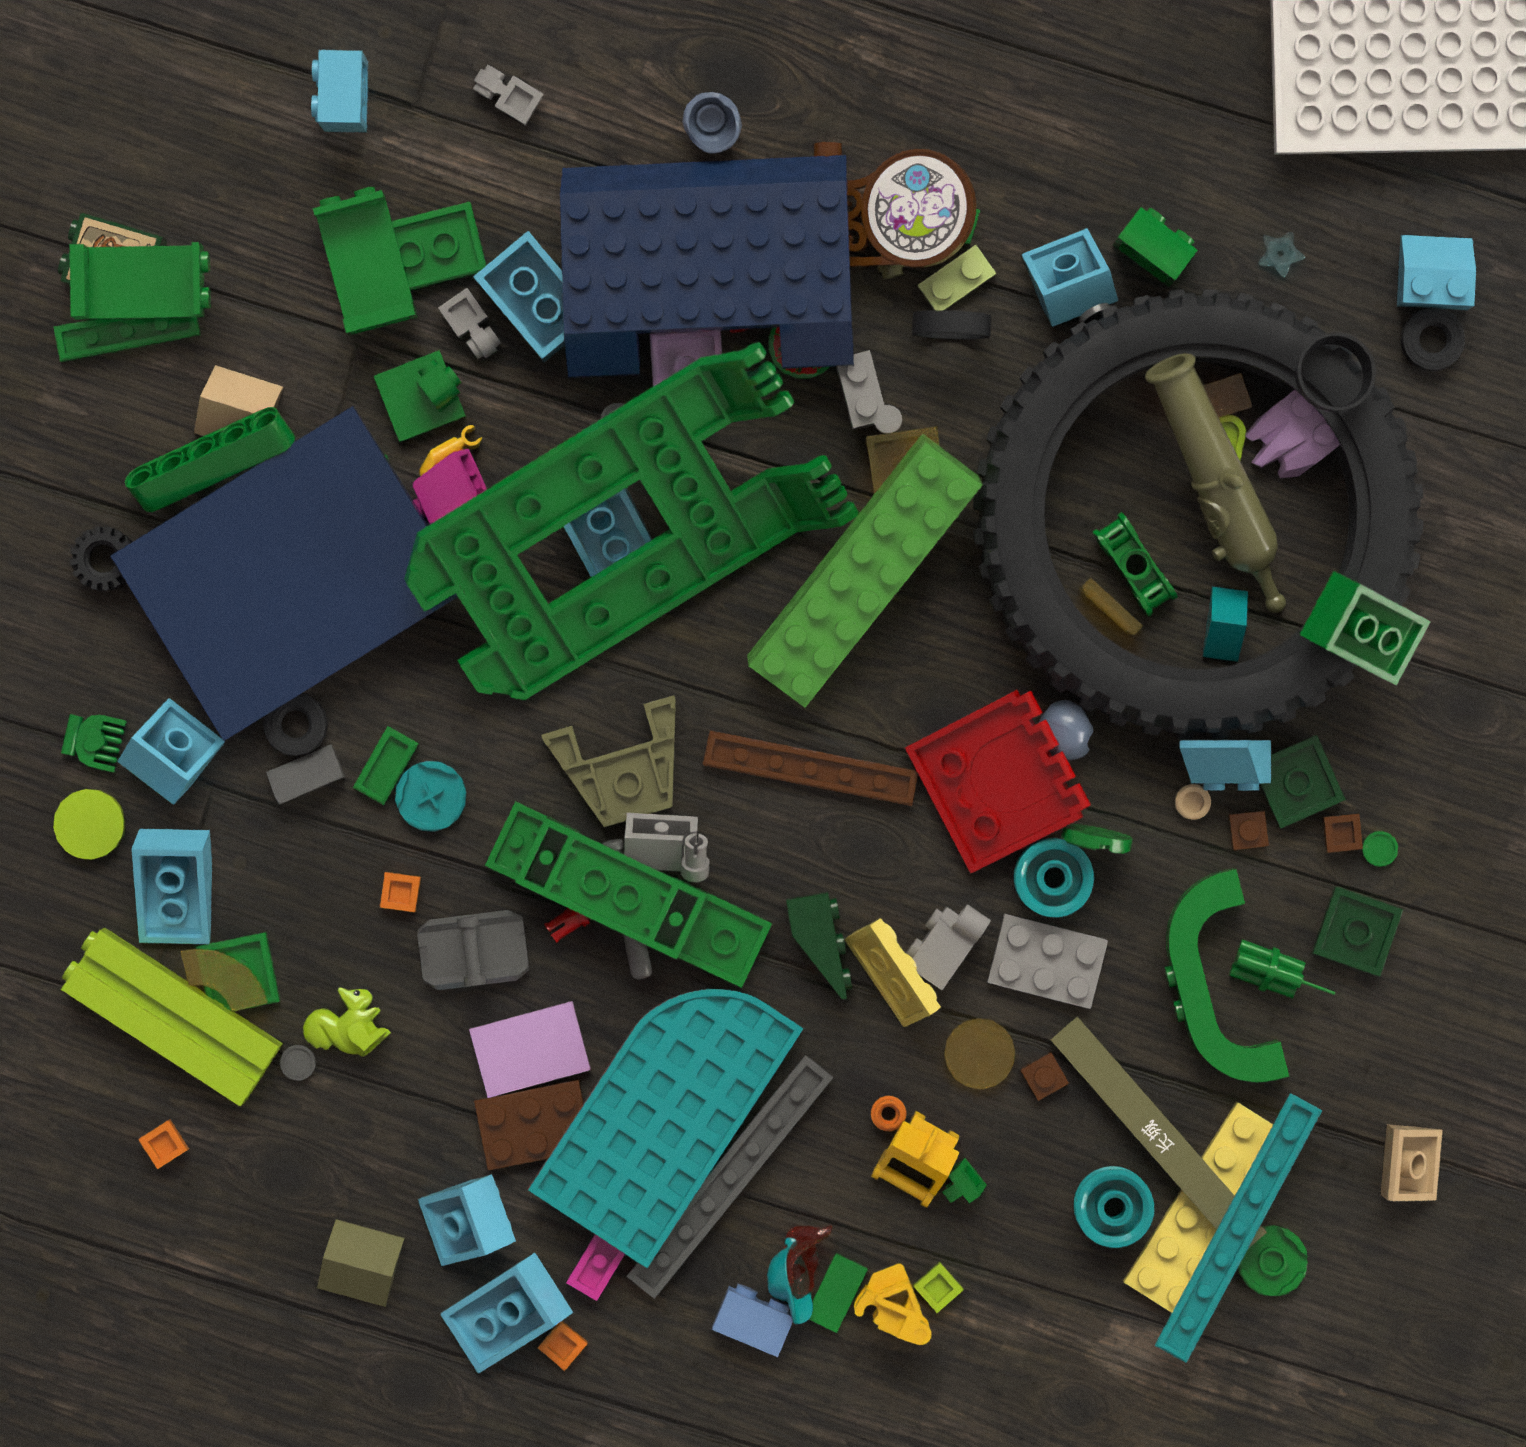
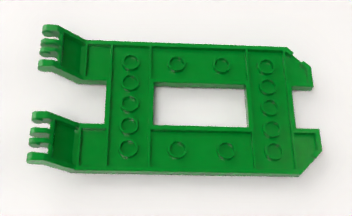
M754 343L742 351L699 358L417 532L404 580L424 612L455 593L487 642L458 659V662L478 693L492 695L495 692L510 695L511 698L526 700L793 534L803 531L841 527L858 516L859 511L853 502H845L835 510L827 511L826 509L847 497L848 492L841 485L838 475H828L818 483L810 482V480H815L830 471L832 465L826 455L818 456L805 464L766 469L731 491L701 441L732 422L777 416L794 404L789 391H780L774 397L767 400L761 399L762 396H766L780 388L783 383L779 374H775L776 369L772 363L766 362L753 371L745 372L744 368H748L764 359L766 352L761 343ZM640 480L670 529L548 604L518 557V554Z

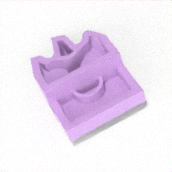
M1293 390L1261 415L1246 433V438L1250 441L1260 439L1263 442V447L1251 463L1263 468L1278 460L1280 463L1278 470L1280 478L1300 476L1340 445L1325 419L1296 390Z

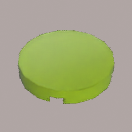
M84 789L71 793L60 803L55 812L53 828L57 841L66 852L77 858L93 860L107 856L118 847L125 833V819L122 807L113 796L102 790Z

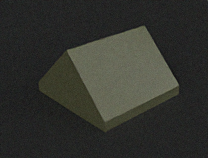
M336 1219L322 1260L317 1288L386 1307L405 1238Z

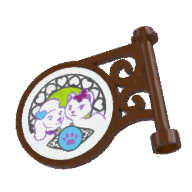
M814 143V156L842 155V143ZM927 149L906 150L888 158L870 175L857 180H847L848 208L853 204L848 198L854 196L856 199V207L853 211L848 212V231L856 230L860 236L859 242L854 244V237L849 235V250L861 252L868 246L870 241L874 248L882 255L879 257H849L850 267L903 265L912 268L934 266L952 257L964 245L972 231L976 217V197L973 185L962 167L944 154ZM865 188L864 194L857 189ZM862 215L863 224L856 222L854 220L858 219Z

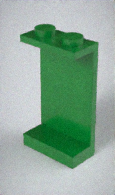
M374 187L357 190L354 192V198L342 201L340 196L320 200V207L313 208L314 216L318 220L343 313V324L349 336L418 318L385 194L382 190L375 191Z
M192 242L190 246L87 247L85 244H70L71 317L75 319L205 317V309H210L211 305L210 288L204 287V273L210 272L209 251H204V246L199 242Z

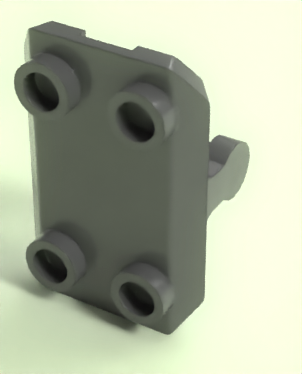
M509 910L428 920L418 929L417 936L423 981L436 990L516 981L529 971L523 917Z

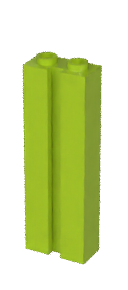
M107 928L99 930L98 933L92 931L81 947L85 951V955L80 963L72 961L64 972L62 979L66 983L61 990L235 1104L242 1106L283 1043L239 1014L228 1010L220 1002L208 997L205 992Z

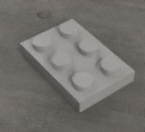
M1004 913L987 983L1091 1009L1108 940Z

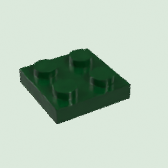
M1317 735L1271 754V783H1259L1280 829L1345 800Z
M1334 886L1311 953L1380 977L1403 909Z

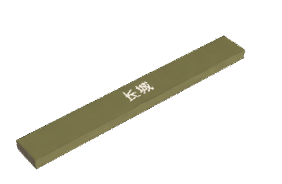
M1077 1016L1055 1035L1051 1041L1217 1229L1235 1195ZM1261 1225L1249 1248L1267 1233Z

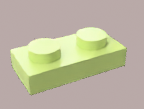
M975 245L918 284L917 287L933 310L945 311L995 276L996 272L978 246Z

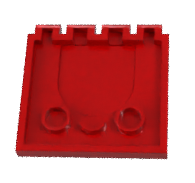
M1015 690L905 747L970 873L1083 817L1081 810L1091 805L1080 783L1068 787L1066 784L1067 781L1076 777L1063 751L1053 756L1051 755L1049 750L1058 746L1059 743L1047 720L1045 719L1037 724L1034 723L1032 718L1043 712L1032 691L1020 696L1018 690Z

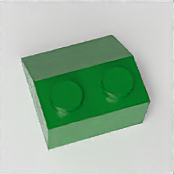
M1140 207L1112 245L1169 288L1197 252V249L1192 246L1195 241L1183 231L1177 229L1176 232H1173L1165 226L1166 219L1154 209L1149 208L1146 211Z

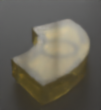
M198 948L180 951L189 986L204 985L217 990L227 1000L232 1012L268 1003L266 994L256 976L236 959L223 952L211 949Z

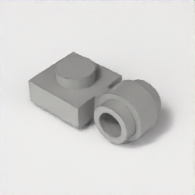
M487 64L484 70L480 69L475 77L474 82L476 84L473 90L489 100L494 95H500L495 107L526 126L544 94L515 76H512L506 86L503 82L505 75Z
M468 288L438 307L458 338L470 332L471 339L466 341L477 359L482 356L487 358L497 351L496 347L501 342L490 326L484 330L478 326L487 320L488 317Z

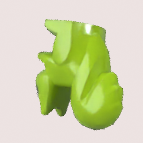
M339 988L338 993L348 1010L340 1018L327 1009L314 1010L304 1022V1037L316 1049L321 1047L327 1050L334 1045L344 1053L358 1054L363 1057L377 1047L391 1032L386 1028H377L372 1020L381 1010L376 1007L367 1010L373 999L372 993L369 990H346L345 988Z

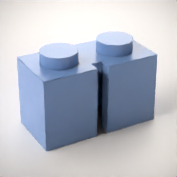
M738 1284L736 1289L728 1286L713 1322L712 1330L778 1357L793 1322L789 1305L775 1298H770L769 1302L759 1300L756 1297L757 1291Z

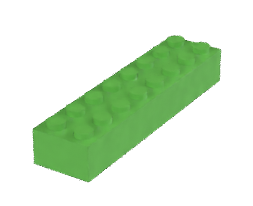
M922 433L747 655L749 667L803 707H806L981 488L982 483L979 476Z

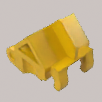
M915 1111L910 1124L906 1121L902 1122L888 1149H885L871 1177L876 1180L879 1177L919 1199L921 1201L920 1205L927 1208L948 1178L960 1153L954 1149L959 1140V1135L951 1130L948 1133L925 1121V1115ZM892 1158H896L933 1179L929 1188H926L889 1167L888 1163Z
M898 1263L873 1273L868 1285L865 1284L855 1299V1314L862 1316L866 1306L874 1305L876 1310L872 1315L874 1323L878 1325V1329L917 1345H924L931 1339L929 1322L922 1315L921 1307L904 1266Z

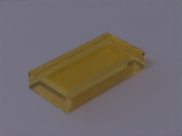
M1088 578L1080 587V591L1129 636L1135 635L1143 626L1092 578Z

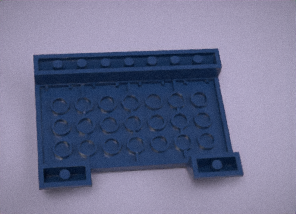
M846 155L562 168L560 213L563 322L568 377L640 375L639 339L637 334L779 327L783 369L854 366Z

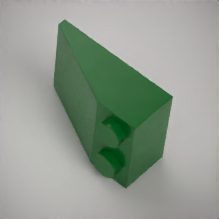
M1333 571L1300 635L1397 685L1431 621Z

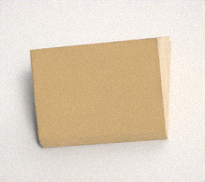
M215 365L200 396L194 433L205 436L264 408L274 407L277 409L284 387Z
M1387 1124L1381 1196L1389 1201L1436 1200L1442 1141L1441 1129Z

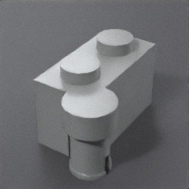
M870 350L854 354V366H836L852 431L875 425L880 433L892 434L896 432L901 426L902 415L896 407L884 405Z
M627 813L624 855L656 870L681 871L683 878L691 882L703 881L709 875L710 862L706 856L708 840L704 835L699 834L697 843L698 817Z

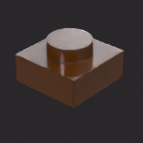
M1265 811L1228 815L1232 850L1269 846Z
M1359 814L1322 817L1327 853L1363 849Z
M1051 1052L1020 1069L1038 1101L1069 1084Z

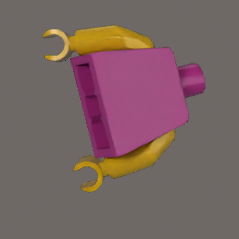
M473 425L466 426L462 430L460 438L453 437L430 450L419 469L420 477L413 482V488L418 497L413 501L423 517H427L430 524L487 490L469 450L479 447L482 437L478 438L475 442H469L465 438L467 433L475 430Z

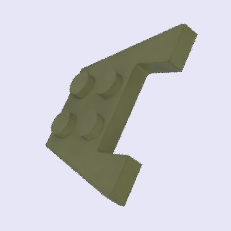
M674 695L643 704L653 735L652 741L589 760H583L573 726L541 735L544 743L572 780L603 827L626 821L627 813L651 814L673 807L676 699Z

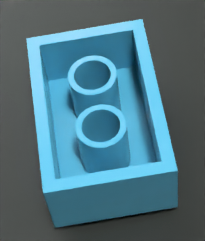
M527 231L473 277L543 362H546L565 346L562 271L531 233Z

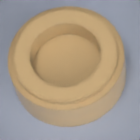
M1196 784L1185 785L1179 789L1175 796V808L1186 819H1200L1208 813L1211 806V798L1208 791L1204 790L1202 786Z

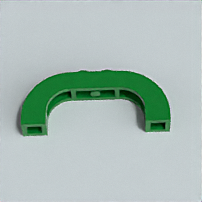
M1231 868L1210 874L1198 880L1182 894L1175 904L1166 929V951L1170 966L1164 967L1169 988H1176L1179 999L1173 1002L1178 1022L1184 1021L1188 1036L1198 1053L1214 1068L1232 1078L1247 1082H1268L1289 1077L1281 1042L1273 1040L1252 1046H1242L1232 1043L1224 1037L1216 1022L1198 951V936L1205 921L1220 910L1245 904L1237 870Z

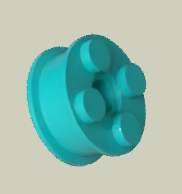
M1047 838L1034 842L1022 852L1016 862L1014 869L1016 892L1028 908L1040 915L1063 917L1072 914L1085 904L1092 892L1094 873L1089 858L1081 848L1066 843L1065 840ZM1052 867L1059 868L1063 873L1062 883L1055 888L1048 887L1044 882L1045 872Z
M1107 1166L1094 1170L1079 1184L1074 1197V1214L1079 1226L1092 1241L1105 1247L1119 1248L1135 1243L1148 1231L1154 1216V1201L1148 1186L1137 1174L1123 1167ZM1111 1198H1119L1123 1201V1210L1116 1216H1109L1104 1211L1105 1203Z

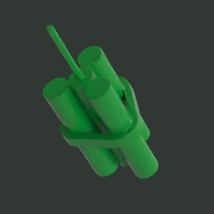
M1243 939L1240 941L1229 976L1256 985L1258 990L1265 992L1267 989L1289 998L1294 997L1296 989L1300 988L1301 984L1335 995V992L1303 980L1304 961L1280 953V949L1275 947L1268 949Z

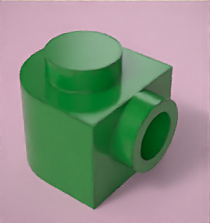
M433 359L418 371L421 378L416 382L437 410L461 393L457 387L462 382L450 366L443 370L437 361Z

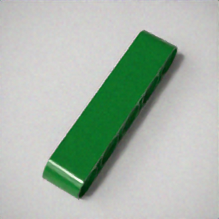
M267 407L138 466L125 478V486L144 511L154 512L283 453L292 446L295 441V435L278 410L274 407Z

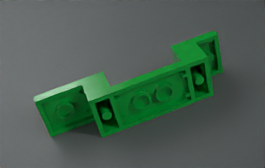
M515 801L485 866L514 879L515 883L674 959L680 958L741 988L772 925L771 922L677 877L675 879L584 836L580 834V831Z

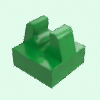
M964 1158L952 1168L948 1176L951 1182L945 1186L946 1188L942 1193L950 1203L962 1195L971 1203L982 1194L987 1185L968 1160Z

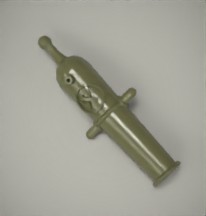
M1189 353L1169 357L1151 367L1147 371L1145 379L1148 383H1153L1191 475V487L1199 495L1196 497V500L1201 505L1200 510L1204 515L1210 534L1214 539H1217L1219 547L1212 550V555L1216 561L1225 558L1230 566L1239 572L1252 573L1265 595V605L1268 611L1280 613L1286 607V599L1278 592L1270 569V564L1274 561L1278 550L1276 533L1193 367L1196 358Z

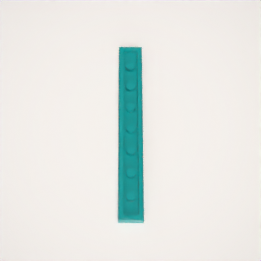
M1291 1093L1289 1094L1155 1343L1156 1347L1187 1363L1320 1116L1321 1109Z

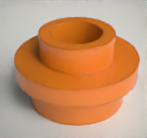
M883 1096L874 1102L871 1108V1118L875 1126L880 1130L894 1131L899 1129L902 1122L905 1121L906 1108L900 1099L894 1096ZM885 1107H892L895 1110V1116L890 1120L882 1117V1110Z

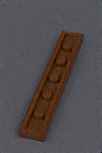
M709 731L703 762L704 766L912 806L918 777V772L915 770L715 731Z

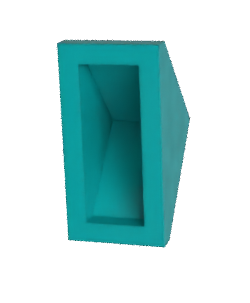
M1212 587L1202 657L1238 662L1247 627L1248 591Z

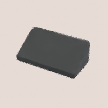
M332 744L266 772L278 805L346 777Z

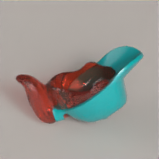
M831 1225L823 1228L813 1226L793 1227L786 1235L784 1249L777 1253L769 1264L767 1273L768 1291L775 1299L788 1302L794 1324H802L809 1320L812 1315L813 1303L811 1293L815 1289L814 1273L819 1262L816 1244L830 1236L832 1232Z

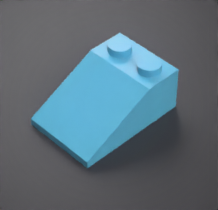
M627 488L564 526L591 577L652 540Z
M139 829L132 847L139 943L210 944L212 891L210 830Z
M533 1253L449 1307L440 1315L479 1374L571 1315L573 1311L536 1253Z

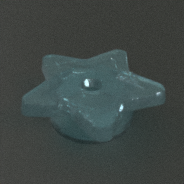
M1288 232L1278 239L1268 235L1263 237L1266 252L1260 259L1259 264L1261 266H1274L1282 277L1287 276L1291 263L1305 258L1304 254L1294 246L1293 232ZM1279 250L1284 252L1282 257L1277 254Z

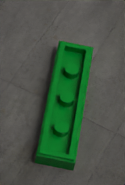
M198 318L91 319L53 327L59 359L62 363L201 336Z

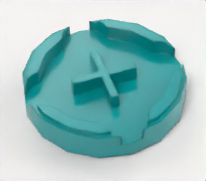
M425 761L413 765L402 775L396 786L395 801L400 814L409 825L422 831H438L449 827L459 819L466 806L467 792L463 779L454 768L442 762Z

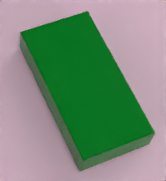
M387 726L353 788L385 805L419 743Z
M835 1253L812 1300L813 1311L809 1320L837 1333L868 1268Z

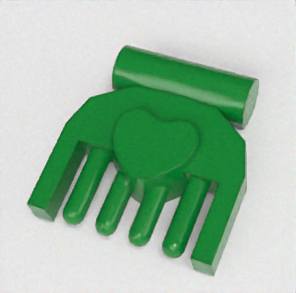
M70 714L61 753L75 756L76 752L79 761L85 765L115 772V766L95 762V759L111 763L117 762L116 757L97 753L102 750L115 754L120 752L119 748L108 746V742L121 744L122 740L117 737L108 736L104 731L120 735L124 734L123 729L104 725V721L121 726H126L127 721L105 715H91L83 722L84 717Z

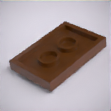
M579 1079L474 1100L488 1171L548 1159L584 1104Z

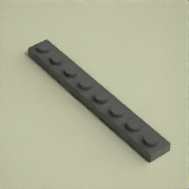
M805 1054L708 1174L648 1268L637 1262L627 1274V1277L655 1299L833 1079V1076Z

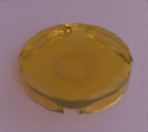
M974 1018L962 1022L952 1030L946 1040L944 1056L947 1068L955 1080L967 1087L985 1089L996 1086L1008 1076L1013 1067L1015 1049L1013 1040L1004 1027L993 1020Z

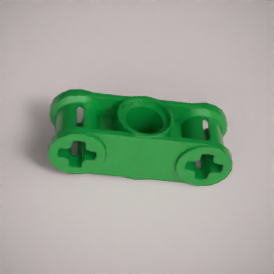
M1122 512L1117 514L1115 521L1103 529L1092 531L1097 543L1111 559L1130 588L1134 599L1147 617L1153 615L1152 610L1167 600L1171 599L1174 601L1178 598L1174 588L1158 569L1139 540V536L1132 524ZM1122 530L1120 534L1109 540L1111 536ZM1134 554L1139 555L1144 562L1142 571L1137 575L1130 574L1126 568L1127 559ZM1158 590H1161L1159 593L1148 599L1149 596H1151Z

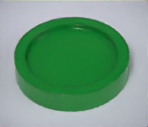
M1375 831L1364 839L1362 853L1370 864L1379 867L1387 866L1397 857L1398 844L1391 834L1384 831Z

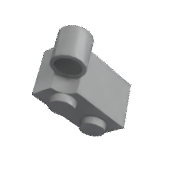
M968 904L959 915L947 906L942 912L936 909L925 927L930 929L922 941L916 938L906 954L914 960L917 966L916 971L920 976L943 990L973 945L984 933L991 920Z

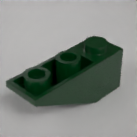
M828 892L786 899L792 936L840 998L846 999V990L852 989L849 968L842 969L839 956L846 954L843 933L836 934L833 920L840 919L837 899H829Z

